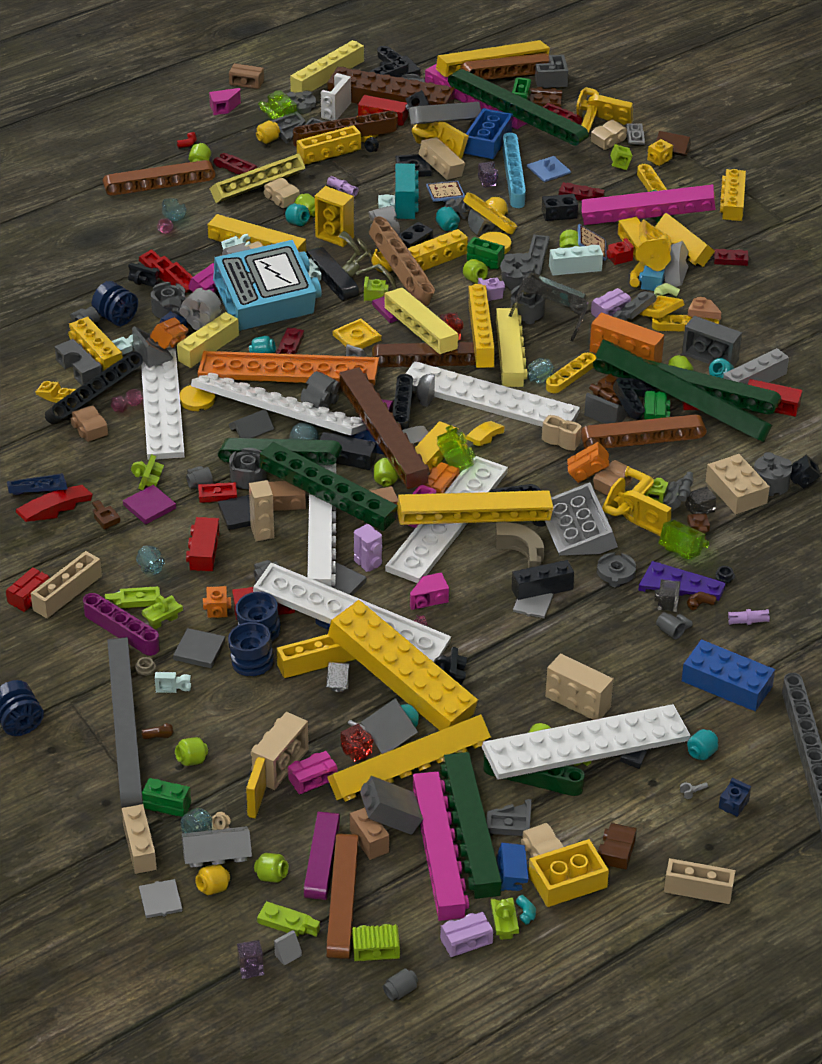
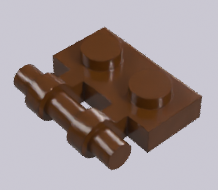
M542 87L531 89V102L541 107L550 103L561 108L562 90H556V88L542 89Z
M613 375L605 376L598 381V385L594 383L590 385L589 389L593 391L594 395L601 396L605 400L617 405L620 404V400L613 390V385L617 379Z

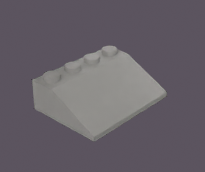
M590 482L551 497L553 504L551 520H545V523L559 555L601 554L618 547L613 531Z

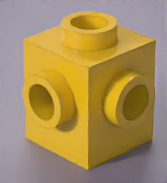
M662 139L648 146L647 160L658 166L672 159L673 145Z

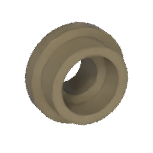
M142 657L137 661L135 670L139 675L148 676L155 672L156 665L151 658Z

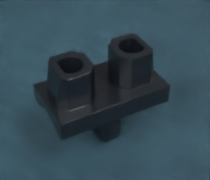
M140 263L128 264V280L134 281L136 285L145 284L152 287L157 285L160 274L158 268H148Z
M452 647L450 656L441 655L434 660V663L461 685L466 677V672L462 670L466 666L467 657L458 655V648Z

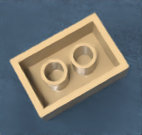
M740 454L707 464L706 482L735 515L767 504L770 486Z
M561 653L548 666L545 697L593 720L601 719L611 708L613 678Z
M286 712L281 718L276 720L272 729L264 734L259 744L252 748L251 770H253L256 758H265L266 787L275 790L288 775V766L294 761H300L308 751V721Z

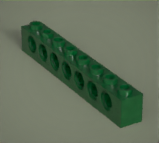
M272 442L260 453L259 468L383 532L397 518L398 505L275 442Z

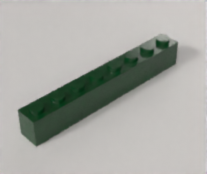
M469 752L444 755V762L440 764V772L442 777L445 776V792H449L448 806L453 808L451 812L452 822L457 824L455 833L457 841H461V844H459L460 856L465 857L463 867L465 874H469V877H467L468 889L473 891L474 899L501 896V878Z

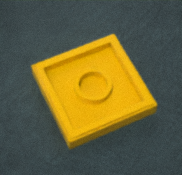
M659 295L654 303L638 315L660 319L684 306V301L678 298Z
M361 318L333 330V336L343 345L349 344L361 349L381 341L382 335Z
M261 757L256 758L246 787L248 817L255 819L266 790L265 758Z

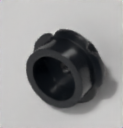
M374 137L368 138L364 143L365 149L368 152H376L379 148L378 140Z
M721 566L716 571V579L721 582L729 583L735 577L733 569L729 566Z

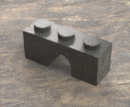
M74 339L55 346L56 361L64 369L73 366L74 378L81 385H84L102 372L101 364L94 360L92 355L87 353L82 345L78 344Z

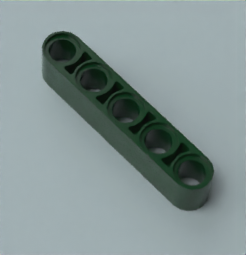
M484 753L483 770L486 774L496 777ZM567 765L503 779L570 796H578L583 792L585 774L581 769Z

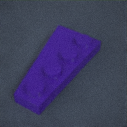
M652 561L639 584L638 591L652 589L655 590V593L661 594L664 591L675 592L676 596L694 595L701 591L716 596V601H719L725 590L726 583Z

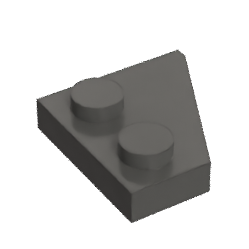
M298 112L271 120L279 126V136L285 143H288L293 138V129L295 127L305 124V119Z
M527 799L524 804L516 807L511 804L502 809L487 811L489 834L523 836V831L530 829L532 799Z

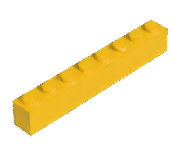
M541 40L438 55L436 70L444 77H448L459 70L461 65L467 61L542 53L549 55L550 47Z
M474 284L469 286V312L476 368L494 367V342L486 285Z
M550 491L398 495L397 502L400 525L551 520L553 511Z
M482 714L336 772L327 776L336 800L343 798L346 802L357 797L355 793L361 791L363 784L367 783L371 776L392 783L394 782L393 777L400 775L402 779L412 775L411 770L415 768L422 771L431 767L430 762L436 760L438 764L444 762V755L468 752L466 748L472 745L474 749L482 746L484 740L491 738Z

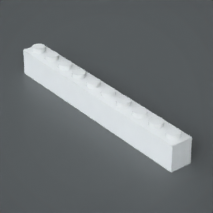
M336 463L334 465H320L336 473ZM309 493L308 578L332 587L335 586V574L332 573H336V562L332 561L336 560V548H332L336 547V536H332L336 535V523H332L336 522V511L332 510H336V507Z

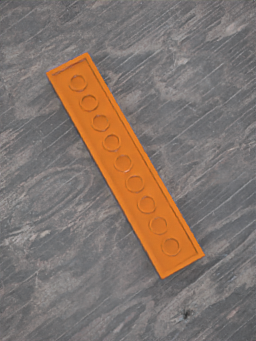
M203 351L198 377L200 375H208V373H215L223 379L231 378L241 381L306 383L309 377L318 371L340 382V372L360 367L362 372L367 374L368 381L375 385L379 357Z

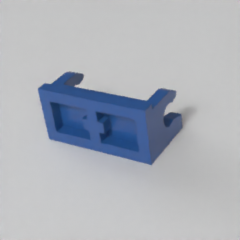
M501 843L496 856L501 878V891L522 890V885H515L514 883H527L529 879L525 845Z

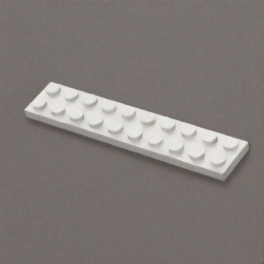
M176 346L174 348H166L173 356L171 361L149 368L144 361L141 365L148 460L151 454L155 455L156 459L185 457Z
M414 361L406 374L413 377V391L417 392L419 379L423 375L435 374L434 397L541 427L548 415H555L565 421L574 422L580 413V407L541 397Z
M208 373L205 376L200 375L198 378L192 379L191 382L192 387L350 436L367 428L359 417L350 418L342 412H330L326 407L315 408L312 403H301L293 397H281V394L277 392L268 393L265 392L264 388H252L248 383H236L234 379H223L215 373Z
M474 456L445 493L490 492L491 489L497 487L508 473V467ZM468 523L419 524L386 564L385 571L418 583L423 576H427Z
M273 563L269 564L253 587V592L269 593L276 599L277 603L328 624L331 623L333 618L360 600L433 662L444 653L450 643L451 636Z
M674 704L484 741L482 749L498 780L685 742L689 740L691 735Z

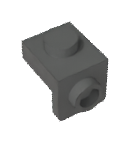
M464 197L455 200L450 199L444 206L452 207L455 212H459L462 219H466L471 210L470 206L463 201Z

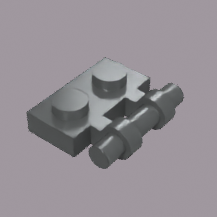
M687 472L683 478L676 482L673 481L668 485L663 504L671 507V511L678 508L681 501H685L690 495V487L694 482L692 472Z

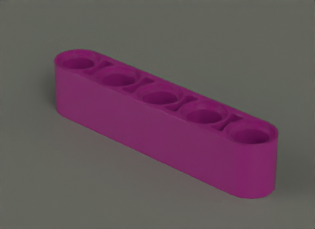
M89 593L83 597L84 615L87 619L118 638L128 637V644L145 655L152 656L159 652V634L155 629L96 593Z
M319 811L317 813L304 884V898L327 900L335 854L336 834L339 831L340 813Z

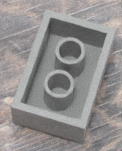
M247 826L181 834L184 861L190 867L203 866V862L211 861L212 865L224 864L226 859H233L234 862L247 861V857H252L250 832Z

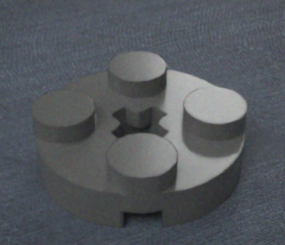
M311 91L287 93L285 108L288 111L291 109L299 114H306L311 112L313 107L314 109L316 108V98L311 95Z
M615 552L607 553L599 558L597 574L602 580L608 582L610 586L618 587L620 584L627 583L635 578L636 564L626 554L621 553V556L615 555Z

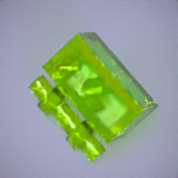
M281 90L268 94V103L263 101L258 103L260 109L267 113L271 119H277L297 112V104Z
M452 425L446 427L447 432L437 436V445L449 466L457 467L460 471L473 466L476 456L471 447L468 448L465 434L463 432L460 433L458 428H453Z
M671 520L663 524L658 544L664 546L668 551L681 554L680 556L685 559H691L699 556L702 547L707 548L709 546V541L704 539L706 534L676 520Z

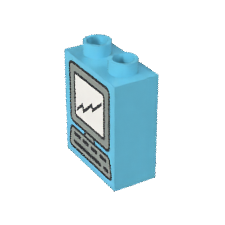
M293 240L223 255L214 259L213 281L227 313L238 318L239 331L314 313L315 299L322 295L318 278H310L308 274L310 264L306 252H298Z

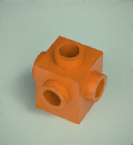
M226 586L207 587V598H203V610H207L208 618L228 617L227 609H231V597H227Z

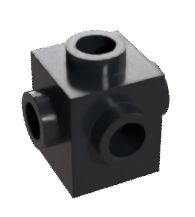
M807 454L791 465L790 479L794 484H799L803 489L821 477L818 464Z

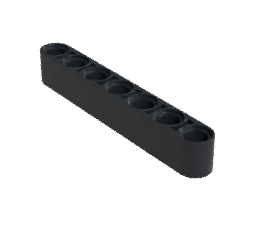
M137 351L131 352L64 397L45 412L46 421L50 424L58 423L142 365V355Z

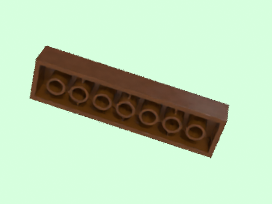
M337 67L327 82L328 91L331 92L334 89V76L336 73L350 76L352 103L359 104L364 95L407 103L405 98L422 90L430 105L454 104L455 88L437 85L431 82H420L419 80H409L403 77L376 74L375 72H365L359 69Z

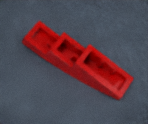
M152 249L139 256V262L144 264L145 267L158 268L160 270L159 278L163 281L170 282L171 285L175 286L176 283L182 285L186 293L190 291L188 286L193 276L178 262L172 263L165 255L160 257Z
M83 485L68 487L67 490H57L36 498L17 508L16 513L25 522L57 518L59 511L72 510L78 502L91 501L93 494Z

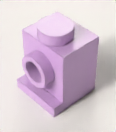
M478 278V284L486 285L488 301L503 298V291H505L503 281H499L498 278L487 280Z

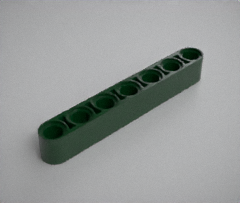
M227 438L218 451V457L224 462H229L230 456L235 451L236 453L242 452L241 449L255 448L263 451L272 442H275L318 465H334L342 451V446L334 440Z

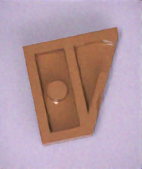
M705 297L694 298L688 309V316L721 319L722 312L711 300H707Z

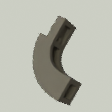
M496 522V549H512L521 552L528 560V568L541 565L544 559V544L536 532L517 523Z

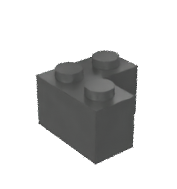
M549 55L548 63L536 64L535 81L537 88L567 87L568 67L564 55Z

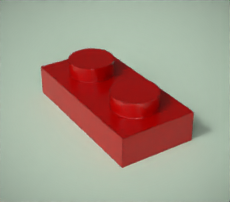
M236 482L198 485L199 503L217 502L237 497Z

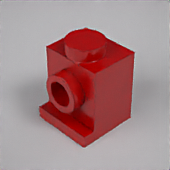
M624 238L622 242L608 245L606 254L614 265L633 261L634 246L627 238Z

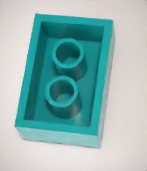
M395 164V212L397 215L395 218L415 219V212H418L419 199L418 170H415V164Z

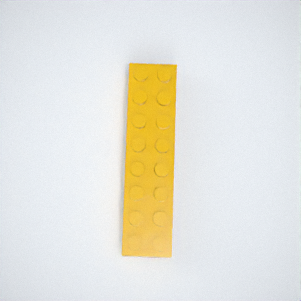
M356 601L331 620L328 636L404 701L412 705L418 713L438 730L441 731L463 722L474 714L478 699L362 601Z

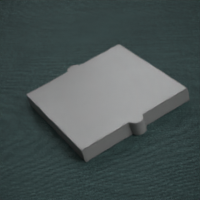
M549 593L521 600L517 599L513 612L545 618L553 594Z
M175 879L163 882L155 881L152 884L139 886L146 918L161 915L165 917L166 914L182 912Z

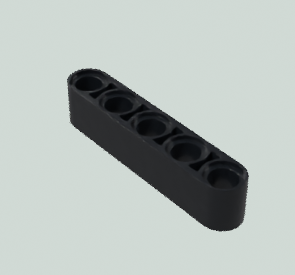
M322 246L306 251L308 259L311 258L318 266V271L321 272V279L341 301L359 295V289L355 281Z
M400 374L396 382L393 415L395 421L400 423L402 430L408 429L410 424L413 377L409 374Z

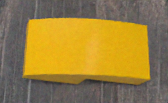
M44 381L35 393L41 398L57 403L76 389L61 388L59 382Z
M493 421L485 422L473 429L466 436V440L473 442V445L483 446L486 443H491L492 437L504 433L505 426Z

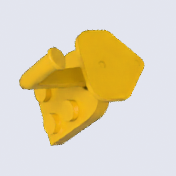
M585 87L581 90L576 105V113L582 117L584 110L587 111L581 126L585 127L588 133L595 116L607 121L614 120L623 125L632 124L633 103L601 96L595 89Z
M443 121L414 125L411 131L418 144H421L422 140L437 137L462 160L468 135Z
M644 219L639 224L641 244L636 250V258L639 260V263L630 273V285L632 287L639 286L638 276L645 266L654 271H661L671 261L670 237Z
M627 466L625 477L630 476L640 482L632 490L625 492V479L619 478L612 485L602 507L603 512L612 516L623 514L630 522L666 539L670 535L671 507L649 496H645V493L653 486L654 479Z

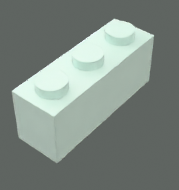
M600 245L550 249L549 267L553 276L602 271L603 253Z

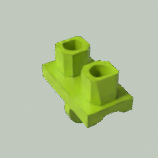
M151 454L147 466L143 461L133 463L131 467L132 473L135 477H142L138 489L144 490L145 485H157L164 465L155 462V455Z
M159 595L156 597V604L142 610V615L148 620L149 625L153 629L161 627L162 621L177 619L178 613L183 611V606L178 604L172 595L167 598Z
M513 898L491 899L496 935H499L501 940L512 939L513 934L519 933Z

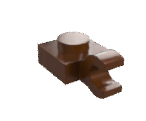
M100 500L92 502V505L95 507L92 510L94 519L103 529L120 523V516L111 506L105 508Z
M689 514L687 522L690 532H696L699 541L706 540L705 533L710 530L707 514Z

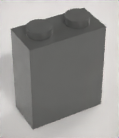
M371 776L367 783L363 784L360 793L368 819L412 835L423 820L415 793L374 776Z

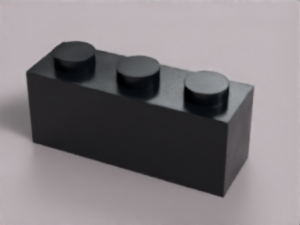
M323 432L320 440H334L341 444L342 451L336 464L370 470L376 459L377 442Z
M568 560L512 571V591L518 600L549 593L556 594L570 591L574 588V570Z

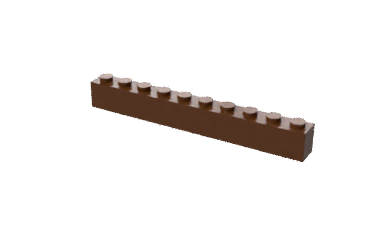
M360 367L340 372V387L405 487L410 489L427 484L428 475H430L428 465L424 464L422 456L417 454L414 444L410 443L407 434L403 433L400 423L395 421L392 412H389L387 404L383 403L380 394L376 393L373 383L368 381L367 374L363 373Z

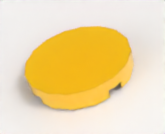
M488 232L479 237L483 240L504 245V254L511 249L510 237L501 232Z
M191 385L183 388L179 394L182 407L190 411H200L199 409L203 408L204 410L209 409L215 402V393L198 389Z

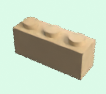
M437 137L422 140L419 155L446 180L462 177L465 166L463 160Z
M266 480L249 483L250 521L255 541L274 538L273 494L269 482Z
M143 804L122 808L123 826L135 874L157 870L155 850Z
M669 858L664 892L730 904L735 870Z

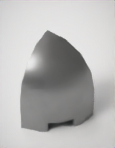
M470 210L468 224L475 234L483 235L484 232L491 231L496 226L477 211Z
M435 374L423 375L417 385V398L420 400L421 405L428 407L435 394Z

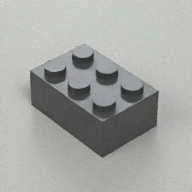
M693 316L685 326L682 355L707 364H711L717 358H724L734 367L739 361L742 332Z

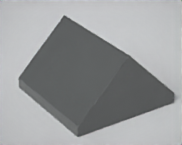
M135 326L132 328L133 348L142 355L143 361L148 368L173 359V356L167 349H163L158 345V342L150 338L149 333Z
M587 392L584 416L604 424L622 422L628 416L625 409L620 405Z

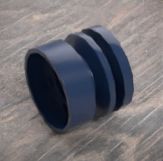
M106 281L96 289L91 302L92 307L97 310L100 316L117 326H123L130 322L138 308L137 296L113 281Z
M252 592L239 599L236 604L238 625L247 622L263 624L271 633V641H274L281 632L276 599L265 592Z
M256 622L243 623L232 629L228 636L233 669L244 676H257L267 672L274 662L269 629L263 624Z
M13 680L0 686V724L6 734L22 736L36 729L44 717V712L29 685L22 680Z

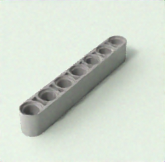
M480 102L409 108L411 125L438 121L473 120L481 112Z

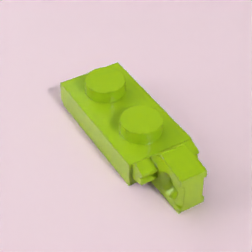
M158 586L120 589V592L105 594V599L119 608L147 607L156 604V597L160 595V590Z
M267 901L257 917L258 924L286 933L294 931L298 937L304 933L317 937L320 931V921L313 919L307 914Z

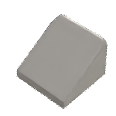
M349 344L346 345V356L367 357L363 349Z
M290 931L274 941L275 956L283 965L302 956V951L294 931Z

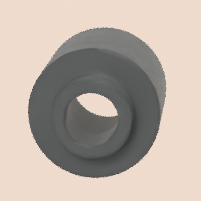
M404 968L386 980L383 990L391 1001L399 1000L417 988L418 978L412 970L408 971Z

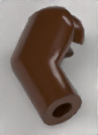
M700 591L690 596L687 604L689 609L696 610L701 603L714 605L716 596Z
M169 723L142 729L143 739L169 738L173 734V726Z

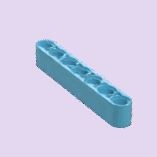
M506 133L503 135V157L510 204L514 208H522L525 206L526 189L518 138L514 133Z

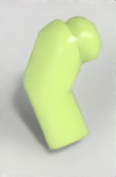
M664 283L654 289V294L657 297L669 293L677 297L680 289Z

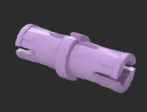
M330 176L327 180V185L336 188L338 191L354 197L358 194V187L350 185L346 180H339L334 176Z
M746 609L743 612H728L729 625L739 623L751 625L754 622H769V610L751 611V609Z

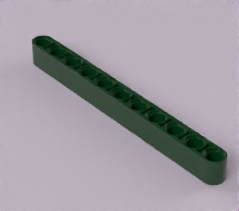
M459 69L448 76V83L451 87L503 112L511 113L513 117L571 145L577 146L589 137L588 130L585 127L464 69Z
M603 339L597 350L596 357L757 440L765 442L773 426Z
M598 357L593 362V367L598 372L621 378L639 379ZM647 360L740 408L764 414H773L781 402L780 394L772 390Z

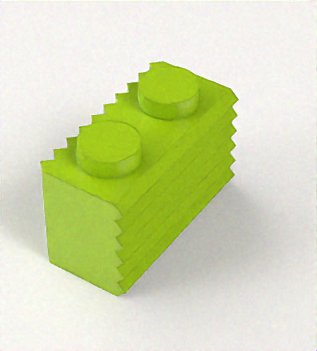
M383 924L380 927L378 925L375 927L362 925L352 928L354 961L400 958L398 925Z

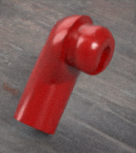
M190 132L187 134L188 139L177 140V147L185 148L192 146L197 141L196 133Z

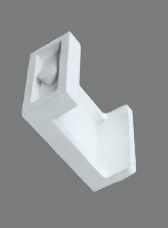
M336 73L334 76V89L331 92L321 91V118L331 121L337 120L351 104L350 76Z

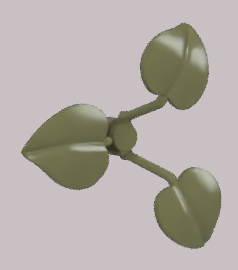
M343 231L339 237L346 240L355 251L350 260L347 261V264L342 267L345 272L352 277L355 274L358 276L363 272L378 268L386 274L393 286V290H395L396 282L381 264L359 270L361 268L359 262L367 255L372 259L373 253L358 238L357 241L361 245V249L365 250V253L357 260H354L357 254L361 255V252L351 236Z

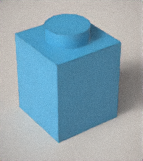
M645 266L644 271L640 272L639 275L641 289L654 291L657 286L664 283L665 269L654 271Z

